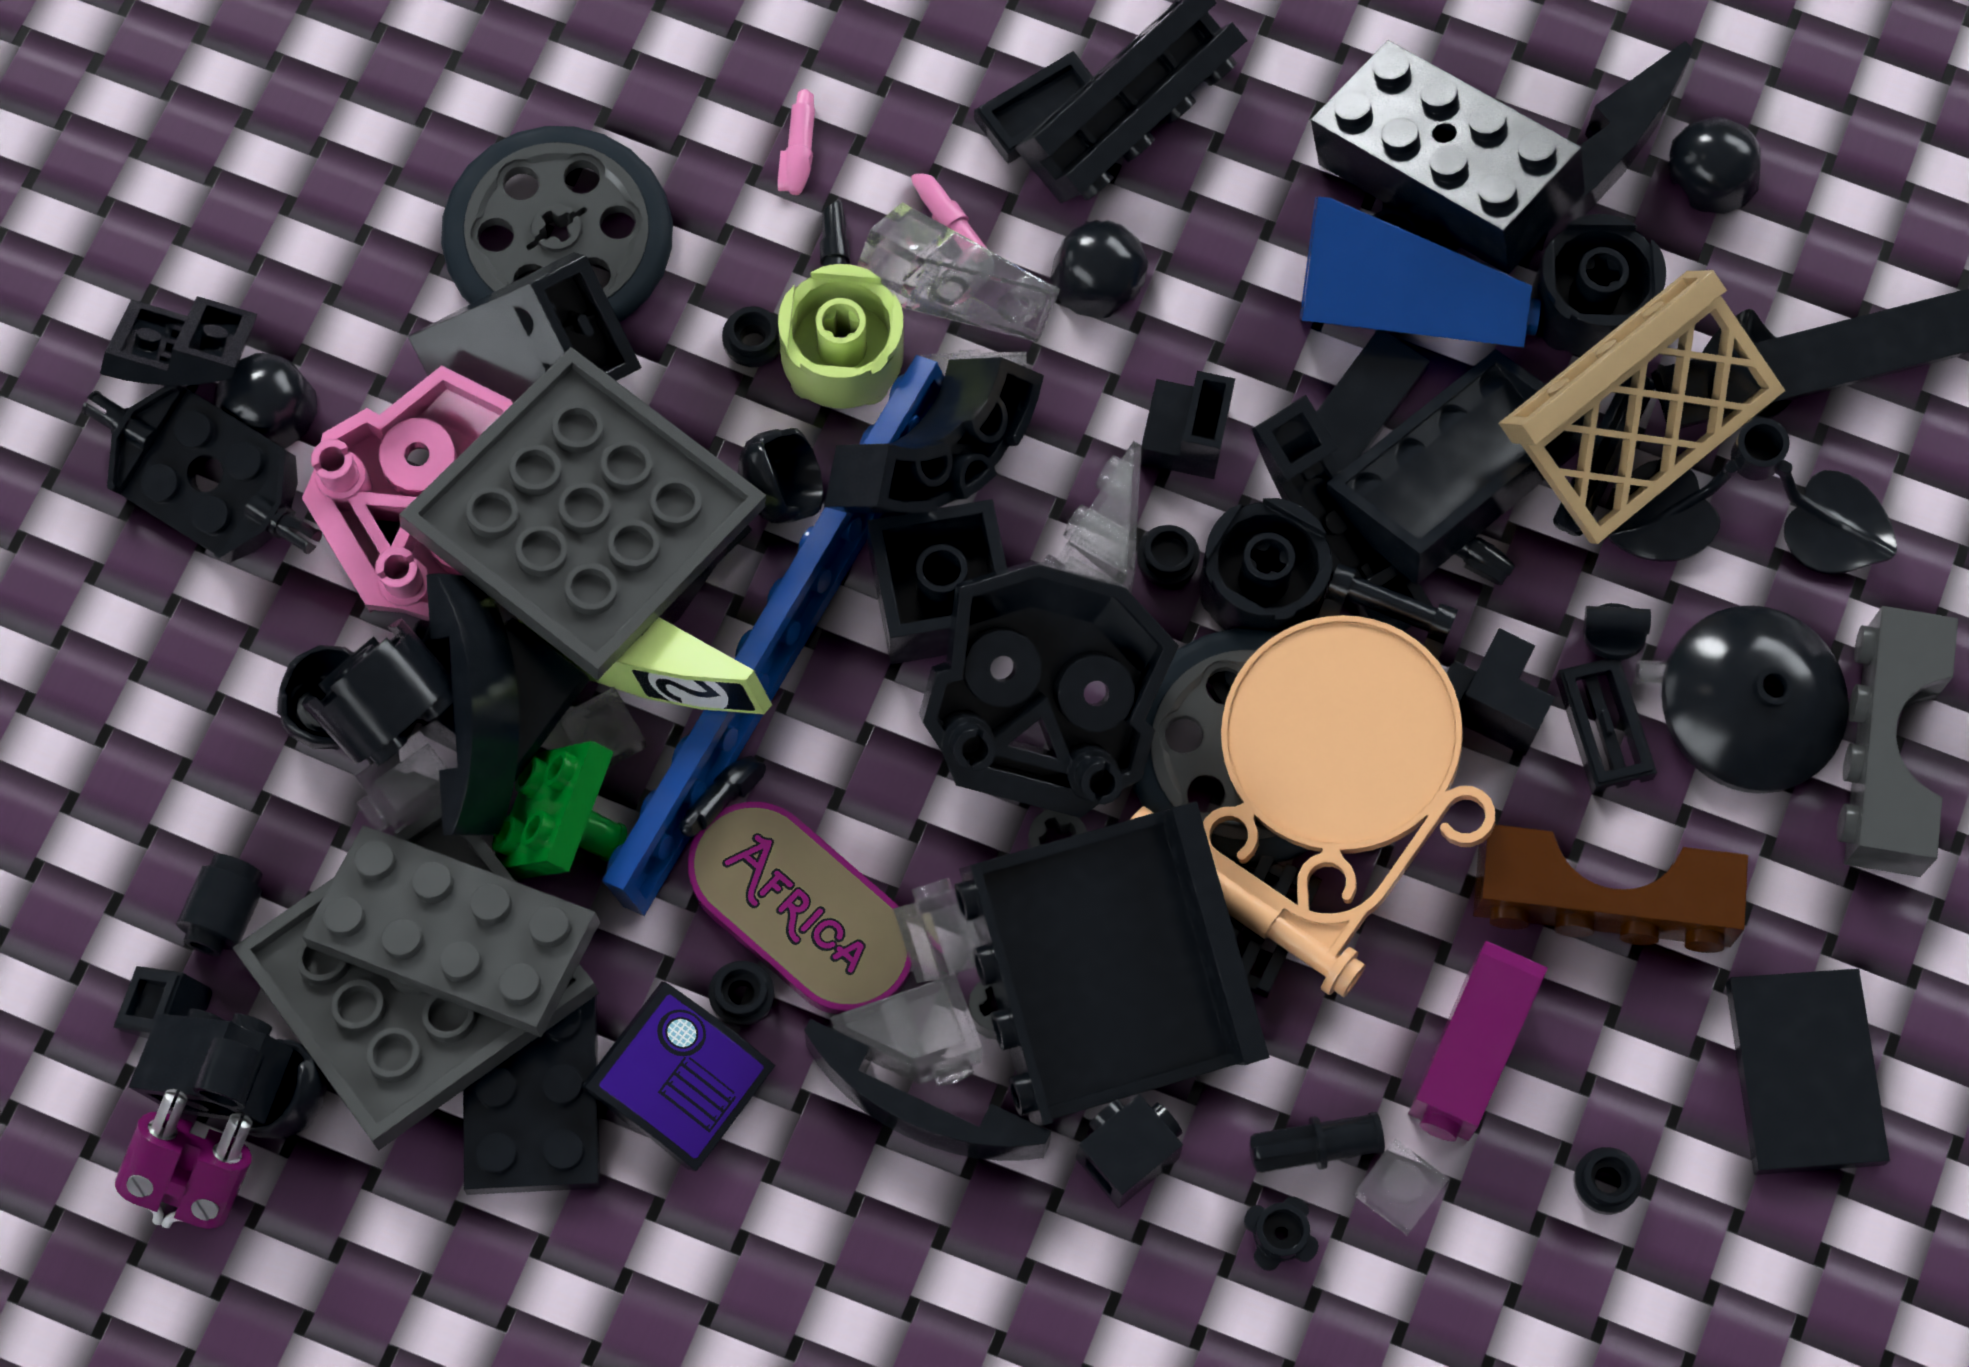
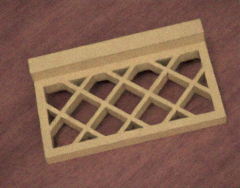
M1714 270L1686 271L1498 423L1512 443L1522 445L1587 540L1592 544H1599L1747 423L1748 420L1785 392L1775 374L1721 295L1727 290ZM1709 313H1711L1721 328L1718 355L1691 351L1695 324ZM1679 338L1677 349L1667 348ZM1733 347L1740 358L1732 357ZM1658 354L1676 357L1671 393L1644 390L1648 362ZM1690 359L1717 363L1711 399L1685 395ZM1731 365L1747 367L1761 387L1743 403L1725 401ZM1632 376L1630 387L1620 386ZM1611 392L1629 395L1624 432L1597 428L1600 401ZM1643 397L1670 401L1665 437L1638 434ZM1684 403L1710 406L1707 432L1696 442L1679 440ZM1724 408L1734 410L1723 419ZM1584 415L1583 426L1572 425ZM1563 431L1582 433L1577 471L1559 468L1545 449V446ZM1595 435L1623 439L1617 476L1590 472ZM1636 441L1663 444L1660 471L1649 480L1631 478ZM1677 447L1687 448L1676 457ZM1565 476L1576 477L1574 489ZM1589 479L1616 483L1613 509L1598 522H1596L1585 506ZM1630 485L1641 486L1629 496Z

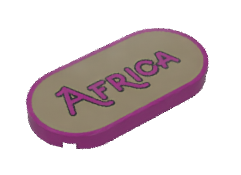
M742 802L726 807L705 830H701L695 835L689 850L688 874L694 896L699 905L714 921L809 1004L826 1013L844 1015V1013L854 1014L861 1012V1014L884 1007L904 988L911 974L914 956L913 933L904 912L891 898L792 813L770 803Z

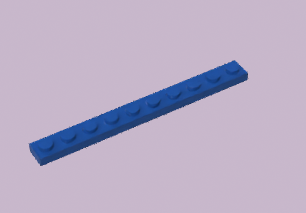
M919 355L914 357L905 374L900 375L893 383L889 394V401L876 423L870 425L865 430L860 444H891L905 436L921 421L933 404L944 379L938 362ZM825 507L815 525L809 527L802 535L798 546V553L785 575L779 578L771 587L767 598V605L754 627L741 637L734 659L755 671L770 701L774 698L868 539L867 520L878 519L882 513H850ZM703 710L690 734L683 737L677 744L671 766L657 789L651 791L646 796L640 809L638 821L625 843L619 845L613 851L607 865V873L602 879L603 883L623 907L645 916L691 838L683 835L679 828V824L686 815L687 810L714 783V779L725 767L737 760L763 714Z

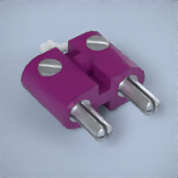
M169 1089L165 1092L158 1111L149 1112L139 1119L115 1178V1188L118 1194L125 1200L150 1210L153 1213L152 1222L156 1225H162L164 1228H170L175 1221L186 1222L206 1229L220 1227L228 1219L252 1162V1154L244 1144L252 1121L247 1115H244L235 1138L233 1135L242 1113L230 1115L223 1133L209 1129L205 1139L190 1134L193 1123L180 1118L186 1105L187 1097L180 1091L171 1115L167 1114L177 1089ZM164 1202L177 1207V1210L167 1214L163 1219L164 1213L160 1204Z

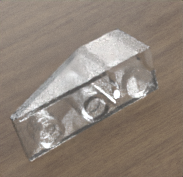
M903 202L870 229L857 265L870 270L880 277L881 283L893 295H896L901 307L1034 342L1041 338L1060 292V289Z
M1133 441L1122 459L1115 455L1109 459L1097 480L1095 487L1100 490V493L1090 508L1083 504L1077 508L1063 534V537L1068 539L1065 547L1057 558L1048 554L1042 563L1119 583L1132 594L1135 574L1142 445Z

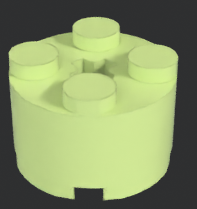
M834 264L823 266L810 272L811 277L801 282L796 288L794 284L785 294L778 315L781 362L785 375L791 383V388L800 398L830 408H854L882 401L887 395L888 389L897 379L903 363V311L899 300L895 294L893 295L881 283L880 277L863 267Z

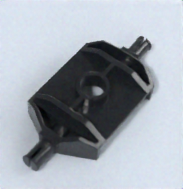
M166 385L130 408L125 409L103 396L99 391H94L87 397V399L105 409L106 413L86 402L83 404L82 413L109 428L112 434L107 488L124 496L214 553V556L228 563L256 552L272 537L279 539L282 537L303 550L305 554H310L316 548V545L298 535L297 531L312 540L320 542L322 531L315 529L296 517V512L291 509L298 485L296 456L183 385ZM217 459L223 469L222 480L215 489L201 492L196 484L197 469L203 462Z

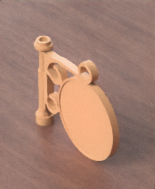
M1326 616L1296 624L1275 635L1257 649L1239 671L1225 702L1221 726L1223 757L1230 780L1243 803L1235 807H1221L1213 810L1204 819L1203 825L1228 913L1263 939L1268 937L1325 976L1321 990L1328 995L1335 991L1342 997H1345L1361 977L1366 965L1357 959L1359 952L1352 947H1348L1344 952L1343 950L1367 916L1381 906L1450 807L1461 800H1471L1478 803L1485 813V820L1482 826L1471 833L1455 831L1448 823L1440 825L1441 835L1449 843L1456 846L1473 847L1483 843L1491 835L1495 826V807L1491 798L1483 790L1473 786H1458L1449 790L1455 779L1462 753L1463 732L1459 702L1447 673L1430 651L1415 638L1387 623L1359 616ZM1143 806L1131 817V819L1152 814L1154 812ZM1256 819L1280 838L1302 848L1321 852L1310 857L1302 865L1298 873V905L1217 851L1211 843V835L1214 829L1225 821H1237L1246 827L1248 839L1245 846L1237 853L1241 864L1247 863L1255 855L1259 846V832L1255 824ZM1422 824L1380 886L1365 902L1353 909L1340 913L1328 914L1310 911L1308 886L1311 875L1317 869L1334 867L1344 874L1346 886L1342 893L1344 903L1350 904L1357 892V879L1352 866L1343 858L1342 854L1361 853L1387 846L1410 834Z

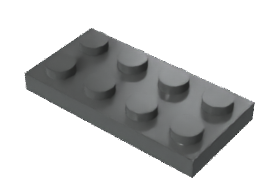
M363 825L304 931L302 938L311 949L542 1037L600 921L595 911Z

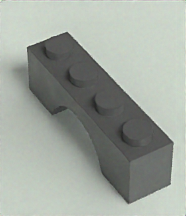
M1882 606L1868 626L1861 625L1858 631L1854 649L1855 663L1863 664L1861 685L1855 684L1852 690L1848 711L1849 721L1857 723L1856 743L1848 745L1843 763V781L1852 782L1850 804L1844 803L1841 808L1837 824V840L1846 843L1845 865L1921 877L1937 859L1943 797L1923 786L1907 769L1899 753L1896 732L1899 715L1904 709L1919 702L1936 699L1953 678L1958 618Z

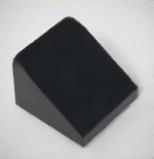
M137 966L116 1018L114 1028L148 1039L158 1013L187 1016L189 1009L207 1011L212 997V990L183 972Z

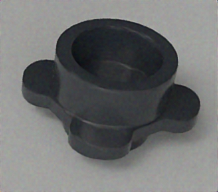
M1289 1197L1284 1203H1276L1267 1208L1255 1205L1247 1211L1244 1217V1226L1253 1233L1257 1248L1253 1259L1259 1268L1273 1271L1281 1262L1293 1259L1309 1262L1317 1254L1319 1248L1318 1241L1310 1235V1224L1307 1218L1309 1208L1302 1199ZM1284 1228L1287 1231V1238L1283 1240L1278 1239L1275 1236V1230Z

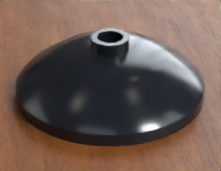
M1752 605L1730 607L1708 615L1691 627L1680 638L1667 660L1663 673L1662 708L1666 724L1675 744L1696 769L1711 780L1728 788L1758 794L1780 792L1795 787L1824 768L1836 753L1843 739L1848 720L1849 701L1845 678L1840 665L1828 645L1816 632L1799 619L1782 611ZM1764 679L1771 680L1776 684L1779 691L1778 698L1770 697L1763 688Z

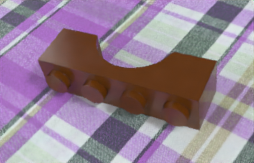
M1495 825L1491 835L1483 843L1479 844L1473 916L1490 918L1491 925L1503 929H1524L1529 926V923L1555 926L1556 933L1568 937H1588L1593 935L1594 931L1620 934L1619 939L1629 944L1652 945L1658 943L1659 939L1685 942V948L1695 952H1720L1724 950V947H1731L1745 928L1748 855L1683 847L1669 870L1656 881L1633 889H1613L1595 884L1576 872L1561 853L1553 831Z

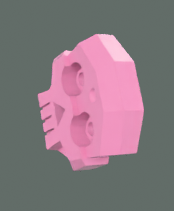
M442 365L380 415L366 408L322 433L321 442L314 448L311 454V464L314 470L302 500L370 613L374 610L399 612L429 621L426 575L434 573L461 575L401 527L390 546L375 520L400 522L399 514L513 404L510 399ZM415 449H425L429 452L427 462L421 466H412L407 462L408 455Z

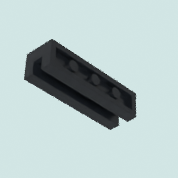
M1176 0L1015 147L1016 151L1060 203L1066 202L1080 194L1086 201L1095 196L1114 178L1108 171L1114 163L1122 156L1127 162H1130L1154 142L1155 138L1149 132L1163 118L1168 124H1171L1195 104L1196 99L1191 94L1193 90L1204 80L1209 86H1212L1237 65V62L1231 55L1248 40L1233 22L1222 28L1208 13L1217 4L1215 0Z

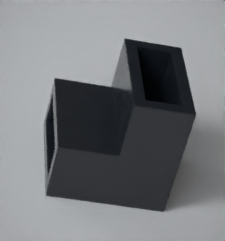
M1197 371L1194 386L1156 379L1141 445L1139 464L1215 479L1236 378Z
M1499 628L1461 702L1462 725L1526 756L1555 696L1520 680L1536 645Z

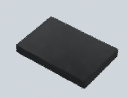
M1859 968L1730 977L1726 982V990L1754 1175L1886 1165L1890 1158Z

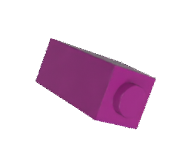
M1485 941L1464 980L1408 1112V1115L1421 1120L1419 1126L1422 1130L1446 1141L1454 1142L1457 1137L1467 1141L1470 1140L1480 1124L1548 967Z

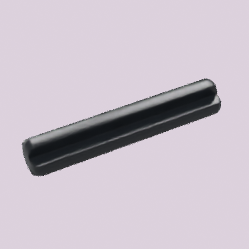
M1632 376L1620 386L1630 387ZM1646 377L1644 390L1654 391L1653 380ZM1615 393L1598 428L1624 432L1629 395ZM1643 397L1640 418L1650 398ZM1595 435L1591 473L1613 475L1620 461L1623 439ZM1573 477V479H1572V481H1571V483H1570L1571 486L1573 487V489H1574L1575 478H1576V477ZM1589 479L1585 506L1592 516L1609 482ZM1561 502L1553 518V524L1559 530L1566 531L1572 536H1581L1583 532Z

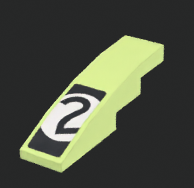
M660 617L598 681L522 621L517 620L521 625L583 671L591 681L642 698L701 710L765 714L772 706L753 669Z

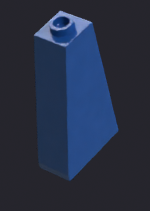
M1315 197L1300 320L1523 348L1526 335H1536L1541 301L1540 299L1531 298L1532 285L1328 197Z

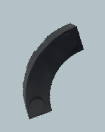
M1003 357L950 359L942 385L933 404L921 421L905 436L891 444L836 445L824 507L842 512L861 514L922 513L936 511L937 508L957 499L969 498L997 475L994 467L1000 461L1009 446H1018L1021 442L1039 399L1044 375Z

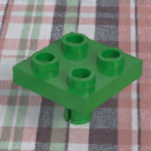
M587 741L537 752L515 781V790L518 794L511 813L505 818L500 834L494 835L492 848L496 851L495 856L514 880L569 872L578 847L607 862L613 851L619 845L625 843L627 837L626 825L620 822L616 823L592 810L614 751L594 741Z

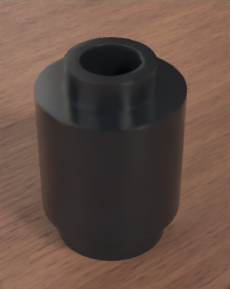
M214 854L210 865L201 867L176 922L177 927L186 933L183 940L184 943L197 951L212 956H220L223 949L234 950L232 947L241 942L261 897L262 889L258 885L263 876L262 872L253 865L236 857Z

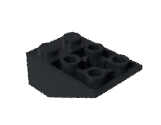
M575 252L407 336L427 376L442 365L510 399L512 403L536 382L570 347L615 381L642 368L587 256Z

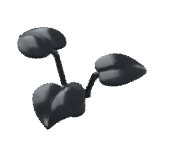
M1747 309L1735 316L1753 343L1776 338L1762 323L1754 310ZM1721 328L1710 339L1702 353H1718ZM1792 400L1767 406L1756 414L1754 418L1748 420L1742 426L1743 428L1732 447L1731 461L1727 462L1725 467L1707 485L1699 489L1697 477L1689 469L1608 535L1613 544L1638 558L1659 562H1672L1690 558L1703 551L1713 541L1720 529L1721 521L1719 514L1706 500L1707 498L1715 494L1737 473L1746 479L1754 481L1765 480L1777 474L1780 476L1787 498L1798 506L1785 520L1783 531L1785 542L1795 559L1808 569L1824 574H1842L1888 561L1897 553L1895 533L1886 511L1871 490L1857 478L1840 471L1823 470L1811 477L1806 485L1804 496L1798 492L1791 474L1792 464L1784 460L1790 445L1788 433L1780 423L1770 419L1782 413ZM1661 459L1649 461L1639 466L1632 472L1631 478L1649 480L1660 471ZM1630 485L1629 496L1641 486Z

